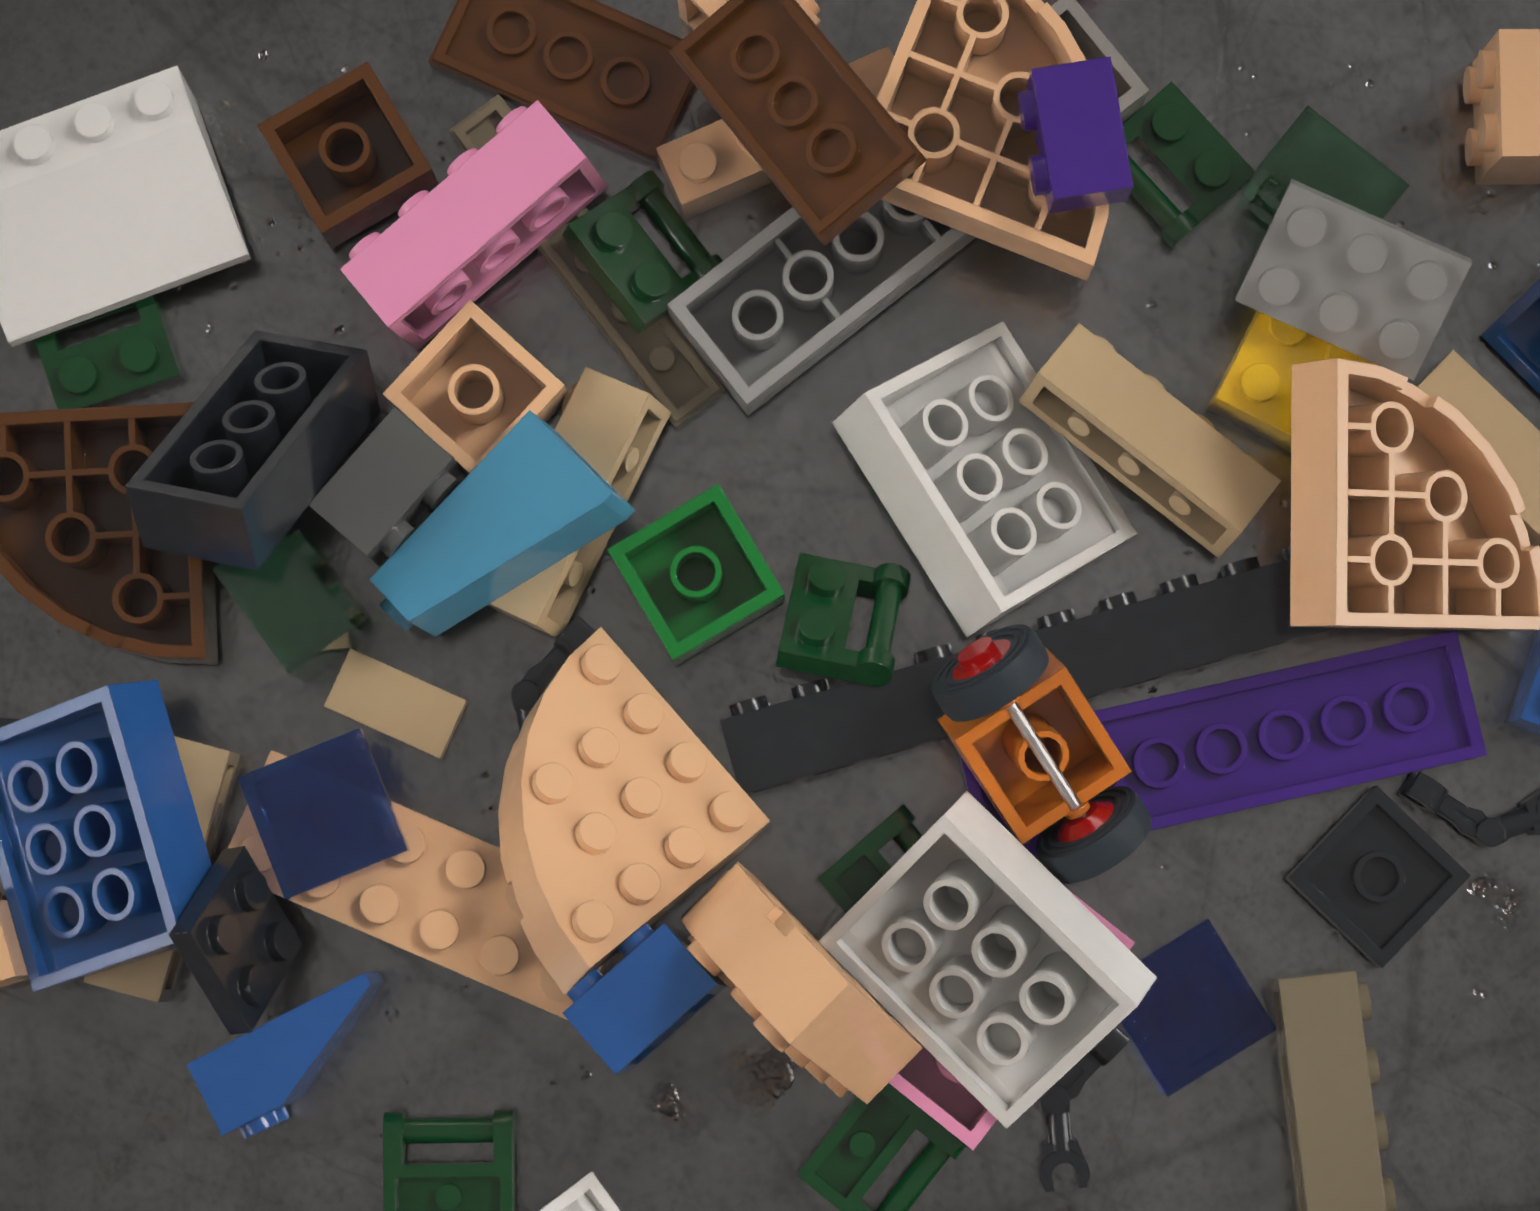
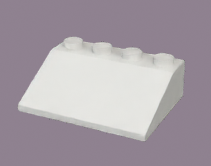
M177 65L0 130V323L11 347L251 259L196 98Z
M1003 321L865 392L832 422L966 638L1011 613L1138 534L1090 457L1018 402L1037 374Z
M968 791L818 941L1006 1129L1140 1004L1157 978Z

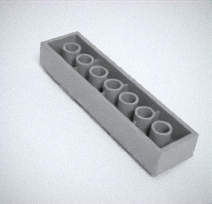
M1058 0L1051 7L1066 23L1085 59L1091 60L1111 56L1122 123H1124L1142 108L1149 89L1076 0ZM880 199L827 245H824L792 207L668 303L669 317L746 415L749 416L976 237Z

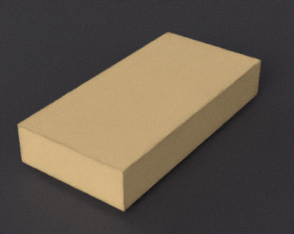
M350 648L324 707L443 759L468 701Z

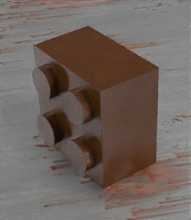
M368 61L257 125L331 249L398 211L416 193L423 190L430 192L439 185L431 166Z

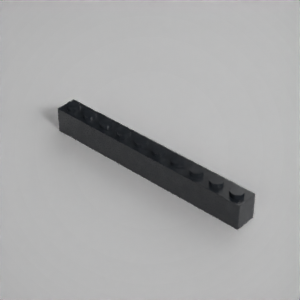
M1290 546L1281 550L1284 558L1283 561L1260 567L1257 556L1242 559L1221 566L1223 578L1202 584L1198 583L1196 574L1182 576L1159 584L1162 595L1142 601H1137L1135 591L1122 593L1098 601L1100 612L1076 619L1073 608L1042 616L1036 619L1039 630L1034 632L1044 647L1067 668L1084 697L1089 699L1339 627L1290 626ZM998 629L979 634L975 636V639L978 640L981 637ZM950 643L914 653L916 665L894 670L891 681L883 686H869L852 682L830 689L828 679L824 678L791 688L792 700L769 706L766 696H759L730 705L729 709L732 717L719 721L737 783L750 795L948 739V735L937 720L945 715V713L934 698L931 684L939 670L957 653L953 654Z

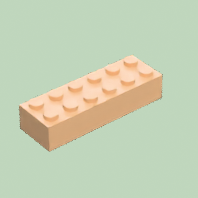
M273 750L270 751L228 848L246 847L260 873L265 877L273 894L568 1020L562 1013L574 1002L567 994H563L532 949L520 923L524 916L517 904L513 885H507L499 846ZM607 962L598 968L602 974Z

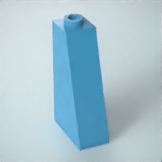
M529 410L369 580L386 597L379 605L396 624L406 631L415 625L436 637L624 522L633 514L635 509L552 426Z

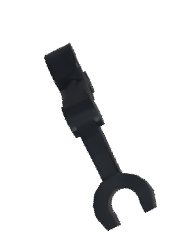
M576 616L553 643L554 647L544 659L530 668L523 679L513 686L511 699L516 711L519 733L529 712L567 658L596 632L580 616Z
M1410 772L1397 793L1417 807L1432 814L1437 813L1451 822L1461 834L1472 838L1479 846L1495 847L1508 841L1510 838L1527 832L1530 835H1540V788L1519 802L1520 808L1487 817L1483 811L1468 807L1448 794L1447 788L1422 772H1418V774Z
M1117 1026L1040 1097L1047 1141L1043 1142L1039 1179L1045 1192L1054 1191L1052 1172L1057 1165L1062 1163H1069L1077 1170L1079 1188L1088 1187L1090 1170L1077 1138H1073L1070 1100L1079 1095L1085 1082L1100 1066L1104 1067L1130 1041L1128 1036Z

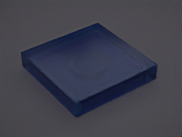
M361 728L237 777L285 900L410 851L367 739Z
M1204 919L1139 959L1157 978L1140 1004L1120 1022L1167 1097L1277 1029L1209 919Z

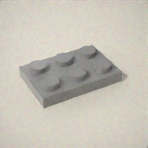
M1291 179L1240 286L1235 301L1414 381L1472 265V260Z

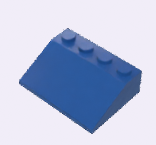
M158 679L106 685L1 727L0 877L33 992L45 990L176 949L169 934L209 873L212 865Z

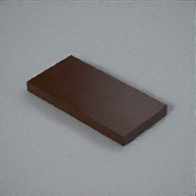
M457 0L429 58L431 67L491 94H499L503 99L518 106L528 108L538 100L557 123L655 167L659 164L656 148L670 141L695 87V84L669 53L673 47L683 40L682 38L596 0Z
M729 0L669 51L671 56L824 245H827L927 161L796 0Z

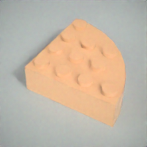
M917 0L877 100L927 161L881 200L1087 281L1094 267L1108 219L1109 204L1048 214L1045 195H1034L1030 178L1029 156L1038 155L1034 130L1023 131L1019 115L1018 92L1027 91V82L1031 69L1086 60L1066 23L1048 2L1044 4L1042 0Z
M1340 358L1292 365L1290 626L1487 631L1540 630L1539 545H1530L1528 532L1520 515L1521 512L1527 509L1516 483L1491 444L1458 409L1440 396L1427 395L1415 385L1407 382L1408 377L1382 366Z
M602 627L567 658L526 717L505 765L498 809L501 862L507 885H513L517 904L524 916L520 923L534 953L564 995L596 967H601L619 952L617 948L646 923L651 926L742 852L770 822L768 817Z
M737 862L729 871L727 870L681 916V921L691 934L688 937V940L691 942L687 947L688 951L713 976L717 975L732 990L730 995L755 1019L753 1025L781 1053L785 1052L802 1069L805 1067L821 1084L824 1082L840 1098L848 1091H851L868 1104L923 1049L759 879L741 863Z

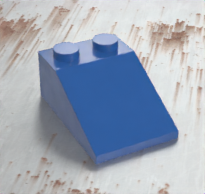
M648 923L644 924L617 948L624 957L621 962L605 976L596 967L567 992V995L574 1003L562 1014L615 1075L632 1071L726 987L717 976H713L688 951V945L665 923L656 931Z
M381 970L365 972L263 1024L251 1033H246L186 1064L221 1136L240 1129L245 1140L290 1118L285 1106L303 1096L385 985L386 980Z

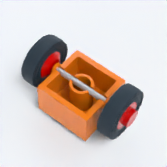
M1018 624L993 631L962 649L939 670L931 684L934 698L945 713V715L937 719L1004 823L1023 845L1041 832L1035 847L1038 858L1061 883H1077L1096 877L1122 862L1141 845L1152 826L1148 809L1139 795L1130 787H1109L1132 772L1067 668L1044 647L1037 634L1029 626Z

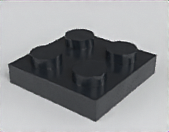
M1376 785L1367 791L1285 879L1377 968H1383L1471 875Z
M245 846L223 849L169 934L172 942L230 1035L251 1033L303 946L294 926L289 922L270 890L265 877L260 873Z

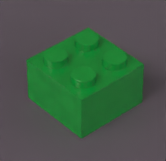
M719 483L607 549L611 559L675 666L785 602V593Z

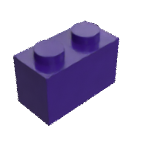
M1111 56L1031 69L1027 82V91L1018 92V107L1023 131L1034 130L1038 155L1029 156V171L1034 195H1045L1048 214L1127 201L1134 186Z

